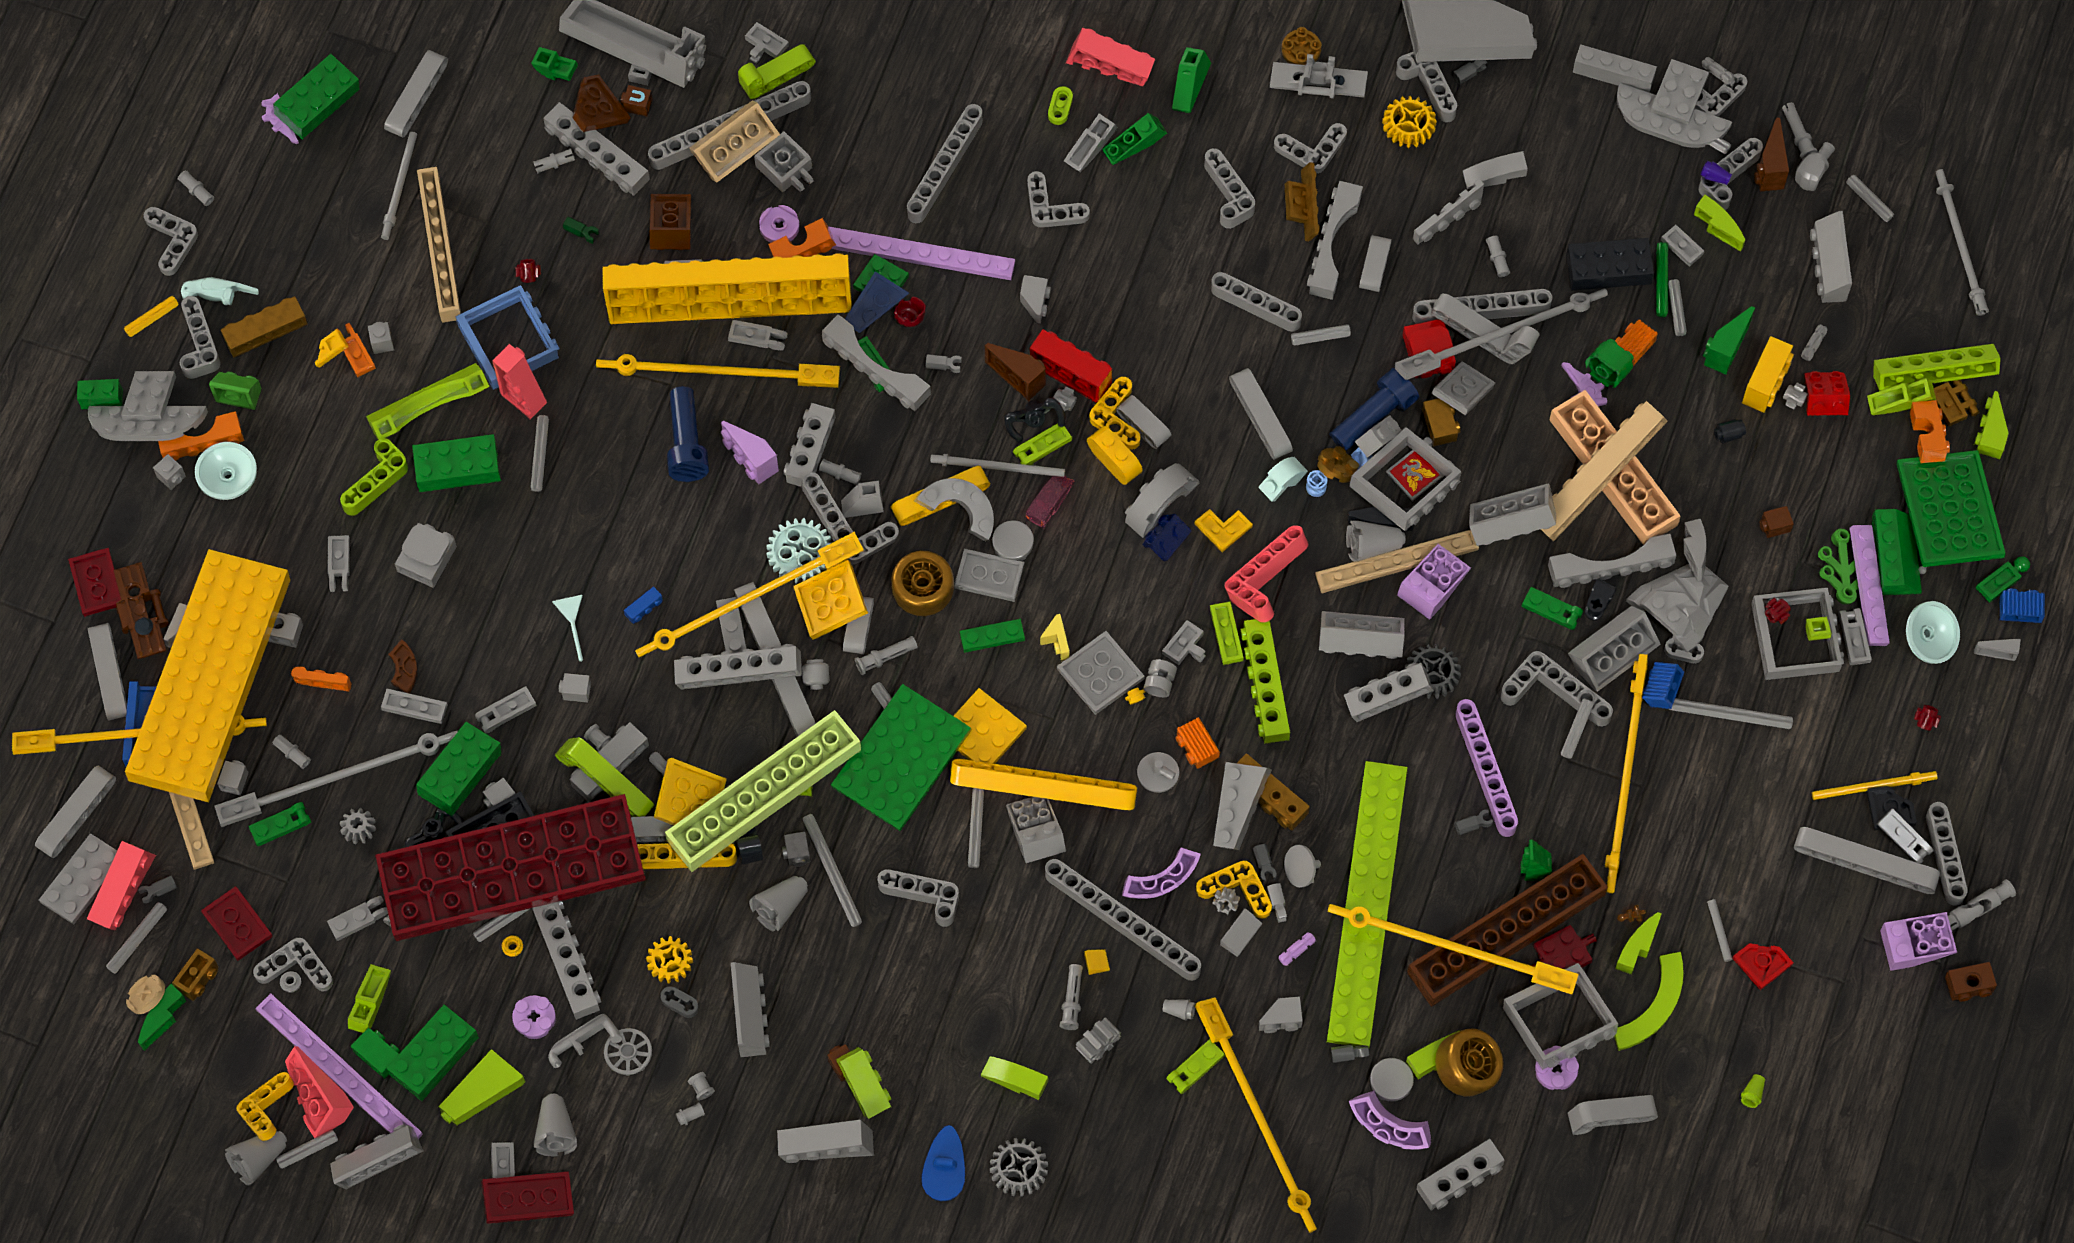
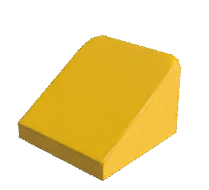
M1105 950L1084 951L1089 975L1110 971Z

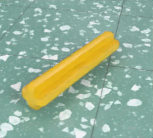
M170 296L125 326L126 334L129 337L134 336L179 305L178 301L174 296Z

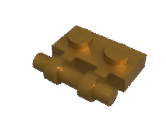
M1961 380L1953 381L1954 388L1950 386L1949 382L1934 388L1938 408L1942 409V416L1948 426L1967 419L1968 414L1966 410L1970 411L1972 416L1979 414L1975 399L1970 397L1967 392L1968 387ZM1957 395H1958V396H1959V395L1961 396V398L1963 399L1964 403H1960V401H1959Z

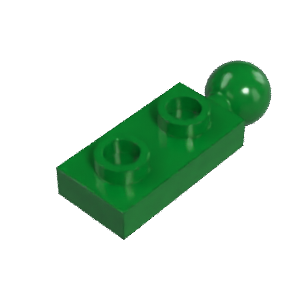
M2024 556L2017 557L2014 561V566L2006 562L1980 582L1976 589L1989 603L1992 602L2003 591L2009 589L2021 579L2022 576L2018 572L2024 573L2029 570V559Z

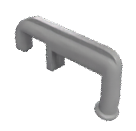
M600 1014L556 1042L549 1052L548 1059L554 1068L560 1067L562 1062L558 1055L572 1046L581 1056L584 1054L582 1051L584 1048L580 1043L603 1028L611 1036L610 1041L612 1043H619L623 1037L610 1018L605 1014Z

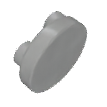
M1012 520L1000 524L995 529L992 543L997 556L1023 561L1033 548L1034 538L1031 529L1026 524Z
M1387 1058L1378 1062L1372 1069L1370 1085L1380 1100L1398 1101L1409 1095L1413 1086V1073L1410 1067L1402 1060Z

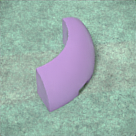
M1180 848L1172 864L1163 872L1148 877L1128 875L1124 883L1122 896L1147 899L1158 897L1174 890L1190 876L1201 854Z
M1375 1091L1359 1095L1349 1101L1351 1109L1360 1124L1364 1125L1380 1141L1402 1147L1403 1149L1430 1147L1431 1135L1428 1121L1409 1122L1395 1117L1382 1106Z

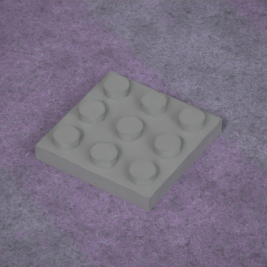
M1107 631L1057 666L1060 674L1095 715L1145 679L1142 672Z

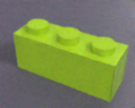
M858 1047L836 1059L864 1117L869 1119L891 1107L889 1103L891 1097L886 1088L882 1089L879 1083L882 1079L878 1071L872 1069L870 1065L872 1059L867 1050L863 1051V1049Z

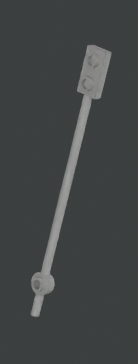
M1604 288L1588 295L1585 293H1575L1570 297V302L1475 339L1436 354L1431 350H1427L1396 362L1395 370L1405 380L1441 367V360L1518 331L1524 326H1531L1572 309L1577 312L1586 311L1590 308V302L1606 297L1608 295L1607 290Z
M458 731L439 737L426 733L419 738L418 744L260 798H257L255 792L215 805L220 825L224 827L262 814L260 806L418 752L427 756L434 755L438 752L440 745L450 742ZM427 744H433L431 748H426Z

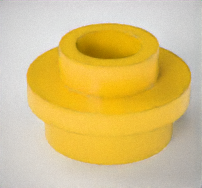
M1135 688L1127 692L1128 696L1125 699L1132 705L1145 699L1144 689L1139 690V688Z
M517 936L506 937L502 942L504 954L509 957L518 956L523 950L522 940ZM511 944L516 945L514 950L509 949Z

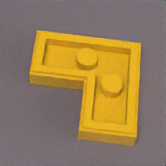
M1209 509L1194 523L1221 552L1225 551L1253 527V524L1239 510L1223 523Z

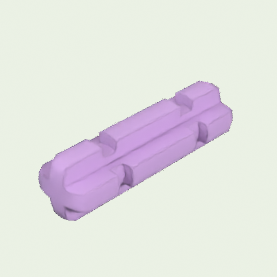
M1309 932L1302 936V940L1299 939L1287 949L1286 953L1283 952L1279 955L1280 962L1285 966L1290 964L1293 958L1296 959L1308 949V945L1311 946L1316 942L1315 937Z

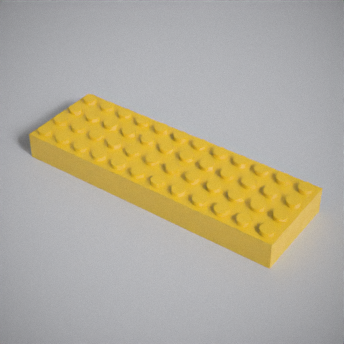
M840 253L833 254L832 256L817 254L812 257H802L796 255L791 258L776 256L771 259H762L755 257L751 260L735 258L730 261L714 259L710 262L694 260L689 263L673 261L669 264L653 262L648 265L632 263L628 266L612 264L608 267H603V291L610 324L848 313L852 308L848 255Z
M208 549L127 764L125 773L128 781L209 802L290 583L288 570Z

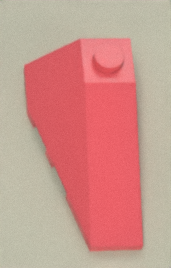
M294 1046L285 1063L288 1073L294 1081V1085L297 1086L299 1093L297 1100L299 1104L303 1105L305 1111L303 1116L304 1122L313 1137L316 1138L344 1123L354 1106L345 1092L298 1046Z

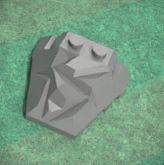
M1687 564L1641 585L1626 599V602L1642 611L1646 610L1673 634L1674 644H1678L1681 650H1685L1688 653L1693 647L1695 648L1697 643L1699 644L1702 641L1708 625H1710L1712 617L1729 586L1706 566L1702 581H1697L1690 565Z

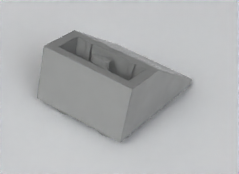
M1030 797L1006 805L1025 863L1066 852L1063 833L1049 799Z

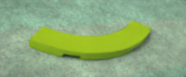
M1681 952L1659 957L1661 982L1657 996L1651 1006L1640 1017L1629 1024L1617 1028V1033L1614 1037L1618 1051L1640 1044L1652 1034H1655L1671 1016L1678 1002L1683 984Z

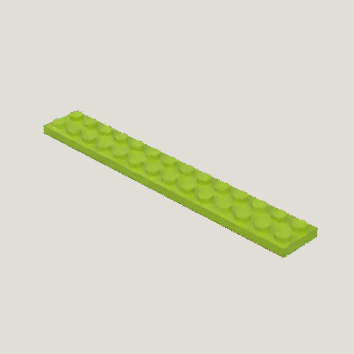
M1366 761L1345 908L1352 910L1355 907H1364L1369 911L1370 916L1387 921L1407 767ZM1362 913L1356 915L1357 921L1360 922L1364 919ZM1344 917L1327 1042L1370 1047L1385 929L1372 925L1356 928L1350 923L1349 918Z

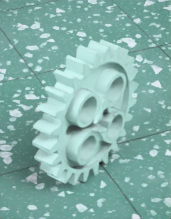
M795 518L794 524H790L787 520V527L779 525L780 532L773 530L774 537H769V543L771 544L767 545V550L769 551L767 552V558L770 559L769 565H774L773 572L779 571V577L802 566L801 562L805 560L812 561L820 557L817 550L831 544L829 543L831 542V536H826L827 530H821V524L814 527L813 520L806 524L805 518L802 519L801 523H798ZM792 536L799 537V539L796 541L790 540ZM817 543L818 546L815 548L809 547V544ZM784 554L792 555L790 558L787 559L782 558V555ZM823 564L795 578V583L798 582L799 578L805 581L806 577L811 578L814 574L821 573L820 570H827L825 565Z

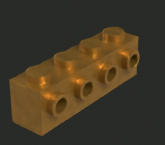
M294 296L283 299L277 305L268 306L259 313L248 315L239 322L230 323L221 329V332L234 358L308 324Z
M1247 753L1236 763L1262 767ZM1270 773L1258 803L1262 805L1261 808L1267 814L1274 815L1282 827H1288L1293 831L1309 814L1310 806Z

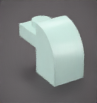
M1295 457L1286 458L1268 472L1269 476L1262 482L1259 488L1271 502L1276 501L1287 487L1295 486L1308 471Z

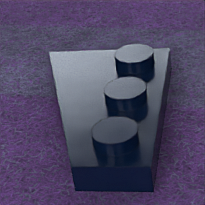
M875 271L845 320L853 325L855 331L861 333L906 297L909 292Z

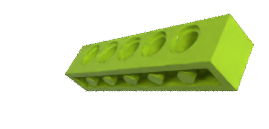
M1994 344L1879 359L1874 360L1873 377L1881 391L1904 382L1908 385L1925 378L1932 383L1997 375L2000 372V356Z
M1246 620L1244 621V628H1241L1240 631L1242 641L1246 640L1247 645L1244 648L1245 659L1250 661V666L1247 667L1248 677L1253 679L1254 686H1251L1252 698L1257 700V705H1254L1256 718L1260 717L1261 722L1258 725L1259 736L1264 738V744L1289 740L1290 729L1270 621ZM1258 639L1261 640L1263 643L1260 645H1256L1253 643V641ZM1264 659L1266 663L1259 664L1256 660ZM1267 678L1270 682L1262 683L1260 679ZM1270 697L1273 701L1268 703L1263 698ZM1269 716H1273L1277 720L1274 722H1270L1266 718Z

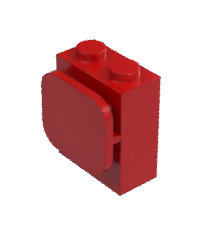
M1439 319L1405 326L1403 329V339L1409 357L1427 350H1431L1436 354L1453 347L1449 331L1445 323ZM1453 355L1441 360V367L1418 375L1415 378H1428L1437 373H1450L1455 368V356Z

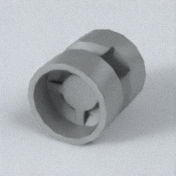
M1152 660L1148 671L1150 676L1146 677L1144 684L1145 692L1156 697H1168L1172 688L1171 681L1175 678L1177 667L1164 660Z

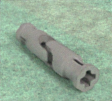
M2005 879L1998 887L1988 889L1970 900L1968 904L1951 911L1950 915H1948L1951 931L1964 927L1976 917H1980L2001 905L2003 900L2016 896V891L2010 881ZM1980 900H1984V906L1980 905Z

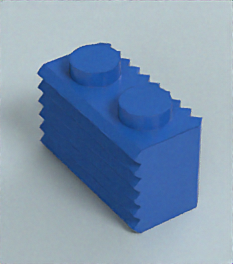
M2007 589L2003 591L2000 596V620L2042 623L2045 617V594H2040L2036 590L2018 592L2017 589Z
M1654 663L1653 669L1649 673L1647 687L1643 690V699L1650 707L1672 709L1684 674L1681 667L1673 663Z

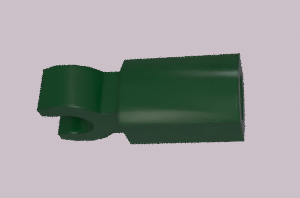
M567 217L563 223V230L579 237H585L588 243H594V238L590 237V234L599 235V230L596 227H587L586 224L571 217Z

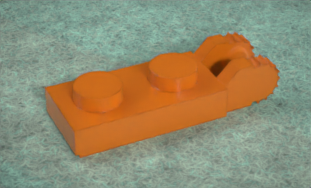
M348 323L345 326L350 337L346 338L345 341L349 347L343 350L356 376L360 377L376 368L358 334L354 332L352 326Z
M299 666L291 671L296 684L343 691L351 689V681L344 673L328 674L322 670H314L312 672L307 671L305 667Z

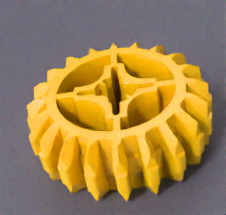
M1410 95L1408 100H1405L1402 96L1400 102L1395 99L1393 105L1389 104L1387 110L1384 111L1383 129L1384 132H1387L1388 138L1393 137V143L1399 141L1400 147L1404 143L1407 144L1408 148L1411 144H1414L1417 148L1419 142L1424 145L1426 139L1430 140L1435 132L1436 114L1432 112L1431 106H1427L1426 100L1421 103L1419 97L1416 100H1412ZM1399 115V123L1395 124L1394 118ZM1423 119L1425 121V126L1422 129H1420L1419 123Z

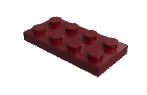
M569 1172L482 1180L487 1224L573 1216L574 1214Z

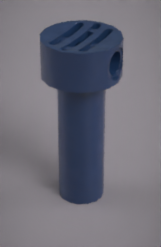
M1395 368L1390 369L1377 381L1379 391L1330 432V436L1337 446L1347 451L1356 443L1357 439L1377 425L1395 408L1404 412L1419 399V394L1409 379L1405 380Z
M685 386L676 387L670 391L674 447L667 453L669 476L674 480L691 482L700 480L709 473L707 449L698 443L694 390Z

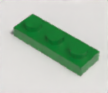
M1021 619L960 631L964 653L1025 641Z

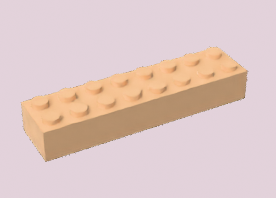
M1586 390L1551 411V423L1582 464H1587L1592 459L1591 455L1598 448L1601 449L1606 444V439L1611 434L1617 432ZM1636 456L1602 490L1643 545L1650 537L1663 535L1678 526L1680 514Z

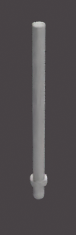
M943 454V456L931 455V463H940L942 466H947V464L967 467L981 466L985 469L1058 477L1065 476V469L951 457L948 454Z

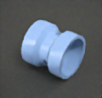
M1315 470L1310 472L1307 477L1306 490L1313 497L1322 496L1326 492L1327 477L1321 471Z

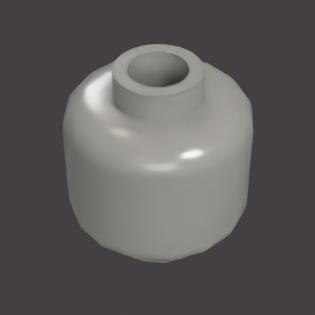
M822 659L807 660V664L802 666L803 684L810 686V690L823 689V685L828 684L830 681L828 664L823 663Z

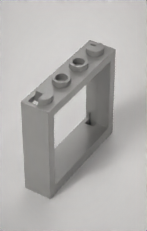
M1406 427L1351 476L1350 487L1401 529L1406 531L1413 524L1416 525L1423 514L1427 515L1433 509L1434 504L1442 502L1451 489H1456V486L1461 482V471ZM1406 446H1409L1445 475L1446 478L1406 513L1370 484L1368 480Z
M1828 588L1756 595L1753 597L1751 605L1765 680L1840 671L1842 664H1844V653L1840 652L1839 649L1841 637L1840 633H1836L1837 616L1835 613H1832L1834 603L1833 598L1829 595ZM1774 597L1777 601L1784 599L1789 605L1820 602L1822 617L1827 616L1831 630V638L1827 639L1831 662L1776 668L1767 618L1765 616V606Z
M1579 963L1565 970L1579 974L1576 983L1604 1026L1547 1055L1544 1054L1517 1011L1559 990L1536 983L1504 999L1503 1009L1542 1070L1548 1067L1553 1068L1560 1061L1566 1058L1571 1059L1580 1051L1591 1049L1598 1042L1604 1039L1609 1040L1617 1033L1618 1023Z

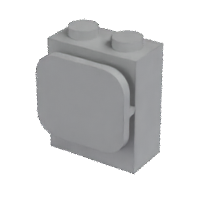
M417 523L404 541L402 552L395 562L397 572L434 588L457 547L454 537L447 532L441 533L436 531L429 524L422 525Z

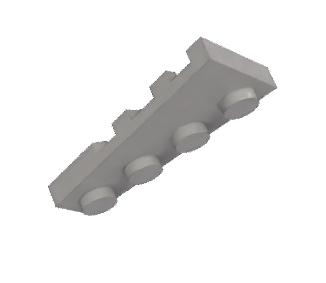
M1478 179L1474 182L1475 187L1469 192L1466 189L1459 194L1460 197L1454 204L1450 202L1446 204L1440 211L1439 216L1434 214L1417 227L1413 235V240L1417 245L1423 241H1429L1436 232L1445 230L1454 220H1460L1470 209L1475 210L1481 204L1484 183Z

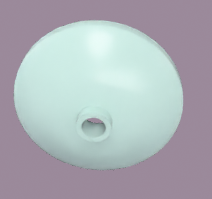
M221 442L210 446L200 455L195 466V478L200 489L208 496L220 500L234 499L243 495L251 488L257 475V465L252 453L246 447L234 442ZM226 475H232L229 479L225 478Z
M1929 601L1916 606L1909 615L1906 625V637L1912 652L1920 660L1930 664H1937L1947 661L1956 652L1960 640V629L1954 613L1946 605L1936 601Z

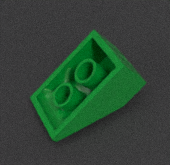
M1751 306L1719 329L1714 338H1709L1703 357L1706 358L1705 366L1727 374L1750 326L1755 307Z

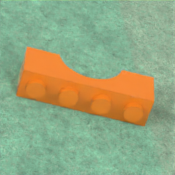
M235 411L216 416L213 427L203 435L193 437L184 434L182 437L158 441L162 457L164 458L169 454L176 461L180 457L196 456L217 443L234 442L239 444L244 441L240 421Z

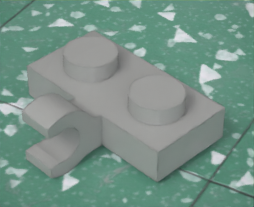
M758 22L745 35V40L755 46L750 51V55H752L750 60L754 63L759 62L764 52L777 58L789 46L787 40Z
M1186 620L1162 650V654L1179 665L1190 653L1195 660L1201 663L1206 657L1204 655L1205 650L1197 646L1196 643L1204 635V631Z

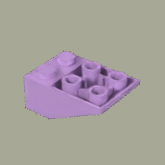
M721 422V434L724 438L722 439L723 444L728 450L732 449L735 453L734 458L739 465L743 464L745 466L746 474L751 480L755 479L759 485L779 471L777 455L765 439L728 422Z
M1437 544L1401 583L1397 596L1430 620L1447 601L1471 567L1440 544Z
M1947 912L1886 922L1880 930L1890 971L1917 966L1957 953Z

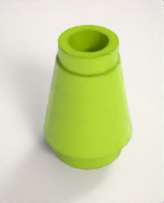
M1757 1074L1753 1075L1741 1093V1102L1745 1106L1756 1108L1761 1103L1765 1083L1764 1077Z

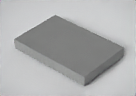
M1461 362L1433 389L1432 394L1466 415L1493 389L1495 382L1466 363Z
M964 549L954 588L1015 602L1024 562Z

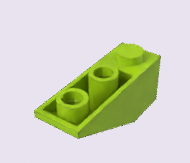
M1995 391L1992 398L1988 397L1985 405V409H1988L1987 416H1982L1980 427H1983L1982 433L1978 432L1975 444L1978 445L1977 450L1980 454L2000 459L2009 433L1999 394Z

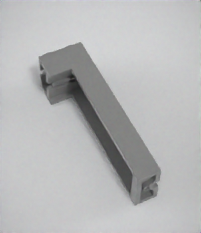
M573 0L560 17V32L630 64L645 68L650 73L683 88L694 79L696 71L701 69L705 62V58H703L706 49L704 44L705 36L686 27H683L682 38L680 39L596 0Z

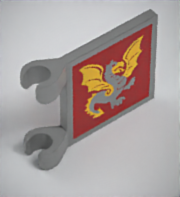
M1429 437L1423 439L1430 447L1433 446V442ZM1413 450L1386 470L1390 478L1412 502L1445 476Z

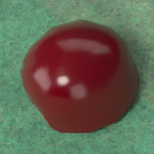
M914 296L909 301L902 299L895 307L894 317L902 326H917L924 319L926 305L923 300Z

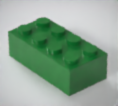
M330 54L273 103L274 114L295 134L304 139L359 91V79Z
M494 434L412 445L416 483L419 492L501 481Z
M465 722L416 784L418 795L450 816H453L501 755L500 742Z
M443 1005L387 1067V1071L394 1080L422 1102L479 1038L477 1031L447 1006Z

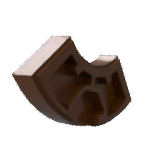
M401 639L388 654L396 667L391 684L400 691L409 694L416 682L417 663L411 648Z

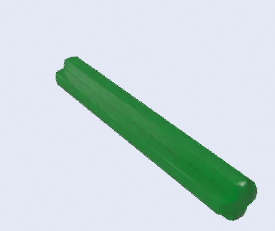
M1660 242L1657 244L1656 315L1658 317H1666L1668 313V244Z

